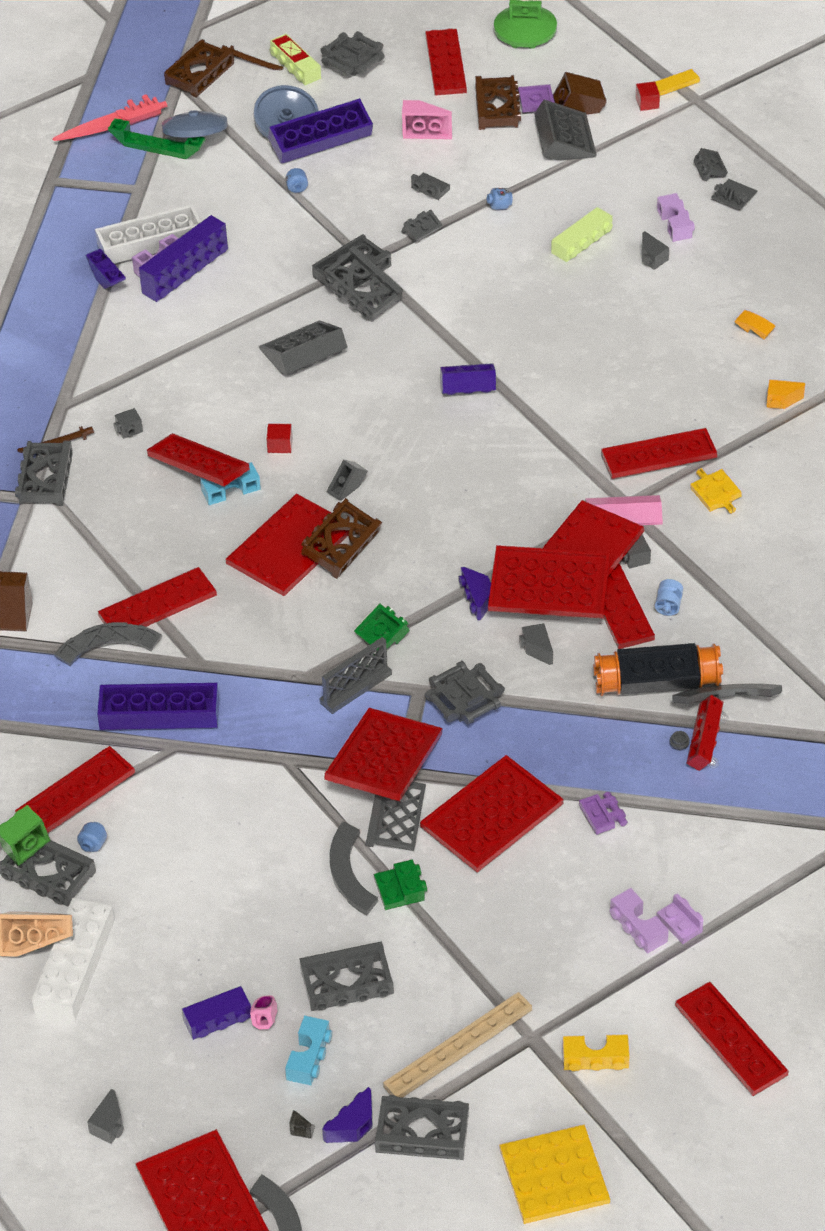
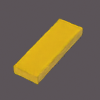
M693 69L655 82L660 96L699 83L700 77Z

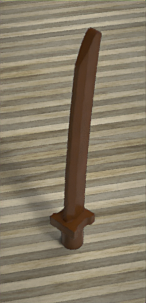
M222 45L221 47L224 50H233L234 56L273 70H283V66L234 50L232 45L230 47Z
M81 426L79 431L41 443H63L64 441L80 437L86 440V436L93 434L94 430L92 426L85 429ZM24 447L18 448L17 451L23 453Z

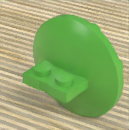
M510 0L509 7L502 10L494 20L496 36L513 48H536V46L552 39L557 31L556 17L552 12L542 7V1Z

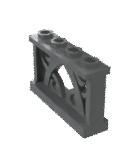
M362 234L313 264V278L320 280L332 289L335 295L341 298L337 291L324 281V270L326 268H329L349 252L351 247L355 246L363 254L364 249L368 250V253L364 255L384 271L391 267V253L387 250H382ZM339 270L334 273L340 280L343 277L339 276V273L347 274V272L342 270ZM353 276L354 289L370 280V278L360 279Z
M355 246L351 247L349 252L324 270V281L326 284L332 286L341 297L347 299L353 308L358 309L361 315L371 322L393 303L402 299L403 289ZM351 261L352 263L349 268L344 266L346 263ZM339 270L347 272V274L339 273V276L343 277L341 280L334 274ZM353 276L360 279L369 277L371 279V292L354 290ZM375 284H377V285L380 287V288H377V287H376L377 291H376L375 288H374V285H375ZM387 295L390 296L384 302H382L381 297H385ZM374 299H377L379 305L376 308H371L367 304L370 302L374 305Z
M27 441V446L23 448L24 460H21L20 463L21 473L18 474L19 486L15 488V496L18 497L19 504L56 503V506L64 505L73 456L71 441H64L63 443H32V441ZM38 454L39 457L33 458V455ZM52 462H54V464L59 463V465L54 466L52 465ZM48 464L52 471L58 473L48 476L43 482L34 473ZM32 487L31 492H26V489Z
M52 840L29 857L26 862H23L20 865L22 869L12 866L14 861L8 855L3 861H0V875L4 879L14 881L23 888H29L38 895L46 896L55 903L65 906L70 905L72 898H74L89 877L92 878L96 873L93 859ZM55 861L57 874L48 876L37 875L34 863ZM61 864L64 865V866H66V867H63L64 870L61 869V867H60ZM80 872V874L74 880L72 876ZM66 879L71 884L67 890L57 887L62 885L65 888L64 880Z
M382 941L299 958L300 970L311 1011L344 1006L348 1003L363 1002L368 999L394 994L393 980ZM380 961L382 969L373 968L374 962ZM348 968L352 972L361 975L354 984L346 986L333 980L339 975L341 969ZM371 974H379L384 980L378 981V978ZM315 975L318 980L311 984L309 976ZM324 984L320 989V994H315V989L319 985Z
M395 1095L382 1096L375 1137L376 1153L464 1160L469 1104L461 1101L426 1100L417 1097L403 1098ZM389 1112L401 1113L400 1115L394 1114L395 1120L398 1121L397 1123L388 1118L387 1114ZM425 1116L438 1127V1129L427 1133L425 1137H417L416 1132L408 1125ZM447 1117L460 1118V1122L456 1126L448 1127L453 1124L454 1119L449 1120ZM385 1124L393 1128L390 1134H384ZM460 1131L459 1140H453L451 1133Z

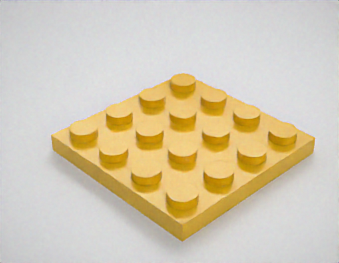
M585 1124L499 1145L524 1224L610 1203V1196Z

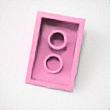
M403 100V139L452 140V111L420 100Z

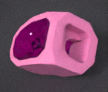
M272 995L259 997L251 1007L252 1025L259 1030L269 1029L275 1022L278 1011L277 1002Z

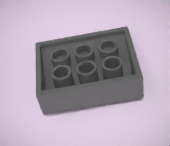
M543 99L534 115L544 156L556 160L596 157L597 153L586 113Z
M320 320L259 346V349L280 372L287 375L296 373L297 369L310 367L313 362L324 361L327 359V356L340 354L343 349L348 348L342 328Z

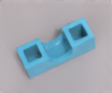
M249 463L250 470L226 486L200 478L201 491L208 505L225 501V491L231 487L239 488L243 495L261 490L260 476L253 463Z
M304 1015L298 1031L299 1045L306 1046L309 1049L304 1052L291 1051L285 1071L286 1080L311 1086L314 1078H317L319 1075L320 1060L325 1058L326 1043L331 1041L332 1030H330L329 1021Z

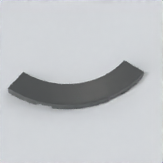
M125 622L100 624L85 629L73 638L68 639L55 652L54 657L71 666L85 652L109 643H129L152 651L161 639L162 634L142 625L138 626Z
M751 683L708 686L672 695V700L674 703L692 704L705 700L710 695L718 696V698L735 696V694L772 697L782 692V685Z
M343 821L338 827L330 847L331 875L338 891L347 899V902L367 916L377 904L378 897L366 890L353 873L350 854L356 839L360 835V829Z
M261 1174L249 1191L251 1196L260 1201L273 1214L279 1231H302L298 1213L287 1194L276 1183Z

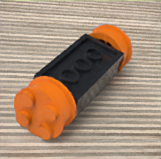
M695 643L617 649V652L615 651L613 655L601 656L600 653H597V656H594L593 673L597 680L595 682L596 694L600 693L603 696L604 693L616 692L617 695L696 689L702 688L705 684L719 686L722 682L721 675H723V665L719 663L718 658L721 656L720 646H716L713 643L711 647H699Z

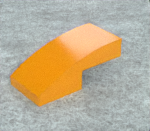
M746 310L734 321L747 333L752 330L764 340L775 328V325L767 319Z

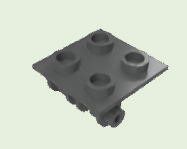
M728 179L724 184L715 185L714 190L716 192L711 198L741 210L758 190Z

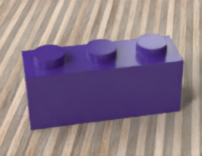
M494 364L440 367L442 393L454 395L459 392L471 394L474 391L487 393L491 392V390H496V369Z
M242 986L182 1008L183 1021L193 1040L203 1038L210 1033L224 1030L228 1026L251 1018V1004Z

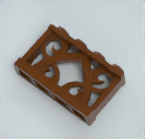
M201 39L164 72L165 84L191 93V96L197 98L234 64L233 50L221 49ZM205 63L206 69L204 71L191 73L190 66Z
M514 75L499 78L475 76L479 130H485V127L515 126V128H518V122L521 121L518 81H515ZM495 96H498L506 101V103L499 108H496V106L491 103L484 102H489L493 100Z
M345 498L342 503L338 502L335 505L331 514L328 513L325 516L321 526L317 525L314 528L310 538L307 536L303 540L301 554L314 560L331 572L334 578L338 579L379 533L382 522L377 518L373 519ZM348 513L354 518V521L349 522L350 517L348 515L346 519H343L341 515ZM349 530L348 537L353 545L337 544L333 546L331 532ZM353 531H356L355 534H358L360 537L355 538L353 536ZM320 543L321 547H318V550L327 549V551L320 553L313 548V545ZM338 549H344L346 553L343 554Z

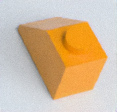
M769 379L766 407L785 409L804 398L805 383Z

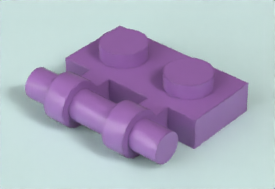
M610 792L603 794L604 799H600L599 795L596 794L579 800V806L596 835L614 829V821L619 822L621 826H625L628 823L625 818V812L619 808L616 797L612 796Z

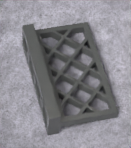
M383 637L322 676L323 696L319 700L320 704L331 714H334L392 675V669L387 666L386 640Z
M412 781L405 792L409 799L404 802L394 800L398 805L390 808L386 803L391 799L375 794L365 846L373 847L375 843L414 851L426 784ZM413 788L421 790V792L413 797L409 790ZM413 803L417 809L410 812L406 806ZM402 809L406 815L399 818L394 812ZM390 815L395 821L387 824L383 818ZM410 818L415 825L407 828L403 822ZM399 825L403 831L396 834L391 828ZM388 831L392 837L385 839L379 836L381 833ZM407 834L412 842H402L400 838Z

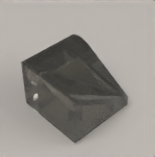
M293 1110L289 1122L290 1135L312 1139L315 1124H311L297 1111Z

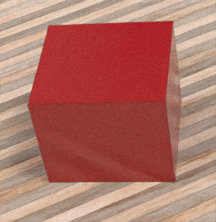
M655 81L636 84V101L640 111L659 109L660 93Z
M268 424L267 452L291 453L293 439L292 424Z

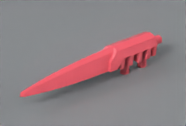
M145 94L142 96L143 101H140L137 106L130 99L127 101L128 106H125L124 110L119 109L114 113L81 124L57 135L52 140L59 141L107 131L114 118L130 121V125L161 115V109L166 108L167 103L166 101L159 103L156 97L151 101L148 95Z

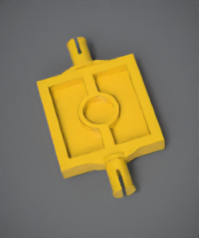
M702 468L698 469L696 474L701 479L690 484L691 490L709 512L725 507L730 514L734 513L736 508L732 505V502L742 497L741 490L723 469L709 475Z

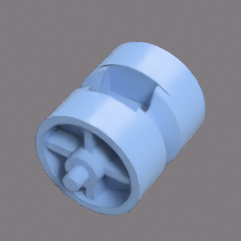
M673 579L661 581L656 597L655 609L660 614L666 616L675 615L680 609L683 586L680 582Z

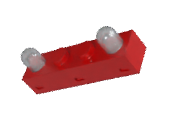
M713 695L708 696L699 704L686 763L698 771L705 766L711 769H716L719 766V760L712 756L713 750L717 744L716 736L720 729L719 723L725 724L729 719L728 714L722 711L724 702Z

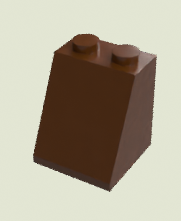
M569 72L564 73L553 94L554 103L584 112L586 115L600 113L601 109L606 105V98L600 80Z
M0 571V631L27 632L33 605L28 573Z

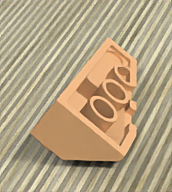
M11 911L0 914V956L17 957L73 936L72 915Z

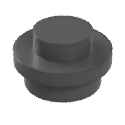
M676 731L671 735L670 745L673 748L682 750L689 746L690 739L684 731Z

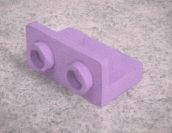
M678 893L673 896L671 904L657 912L659 920L682 944L703 931V917L699 912H695L690 907L689 902Z

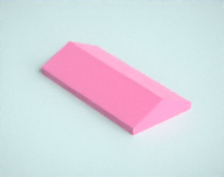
M660 495L585 499L590 504L637 524L663 525Z

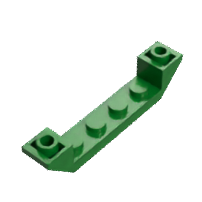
M116 118L108 127V131L125 147L185 160L199 151L206 140V137L202 136L188 137L186 142L183 143L131 132L130 121Z

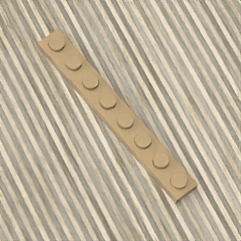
M517 992L384 1081V1089L390 1095L397 1097L406 1096L531 1012L532 1005Z

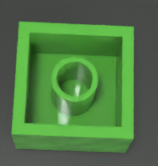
M28 805L18 810L13 817L0 825L1 846L4 852L18 866L50 841L43 820Z

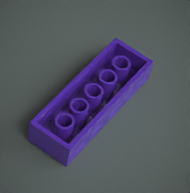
M359 98L270 126L268 139L282 164L370 136L373 123Z
M210 215L140 266L139 274L142 294L158 302L198 271L202 270L206 265L213 262L221 254L225 253L228 250L226 223Z
M218 682L100 685L97 711L100 730L218 728Z

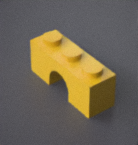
M628 1034L606 1035V1045L599 1050L587 1047L585 1036H563L564 1070L598 1071L601 1069H629Z

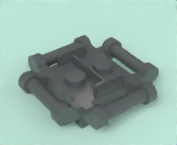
M356 31L352 38L348 37L345 32H342L337 39L320 49L324 55L321 61L325 65L329 64L342 71L346 76L350 74L356 76L358 73L363 75L369 67L385 58L382 52L383 43L375 42L363 36V33ZM360 41L363 42V43H365V44H367V45H369V46H371V47H373V48H370V47H368V46H366V45L360 43Z
M461 660L449 670L437 676L429 677V682L434 689H429L425 693V698L433 702L443 713L444 719L447 722L458 719L459 722L464 721L469 725L477 717L492 709L496 710L501 707V702L497 697L504 693L505 687L493 679L482 663L476 664L473 669L469 670L465 662ZM481 676L492 689L488 691L476 677Z

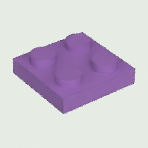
M550 84L518 87L522 113L535 112L543 99L554 102Z

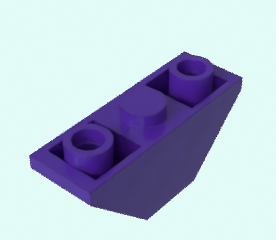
M101 248L86 254L95 279L104 289L126 280L124 274Z
M461 567V576H458L459 584L461 587L464 586L465 599L470 601V611L472 614H475L477 621H479L488 611L491 582L487 575L467 567Z
M369 1087L363 1092H359L348 1106L340 1109L336 1117L324 1124L322 1128L324 1142H358L373 1128L372 1094Z

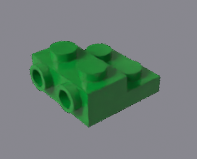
M379 603L354 632L368 645L383 637L386 640L388 649L394 642L398 644L410 630L407 627L409 623L403 617H396L393 609L389 606L385 608Z
M413 859L393 864V869L374 874V881L385 910L425 901L427 885L425 880H420L419 876H422L419 864L414 863Z

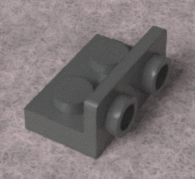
M701 148L698 154H696L694 163L703 181H707L711 174L721 177L727 175L728 171L718 151Z
M424 172L419 176L416 174L411 175V188L436 200L442 198L450 190V184Z
M429 210L419 213L413 220L410 218L404 222L401 232L403 234L407 232L416 243L441 229L443 225L434 212Z

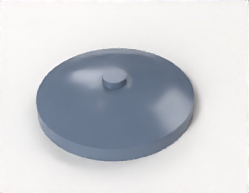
M280 85L267 89L258 97L254 106L253 117L258 130L268 138L270 126L317 112L319 109L313 97L306 91L295 86Z
M193 110L165 119L162 122V131L164 134L173 137H201L223 131L227 128L228 121L227 117L220 113Z

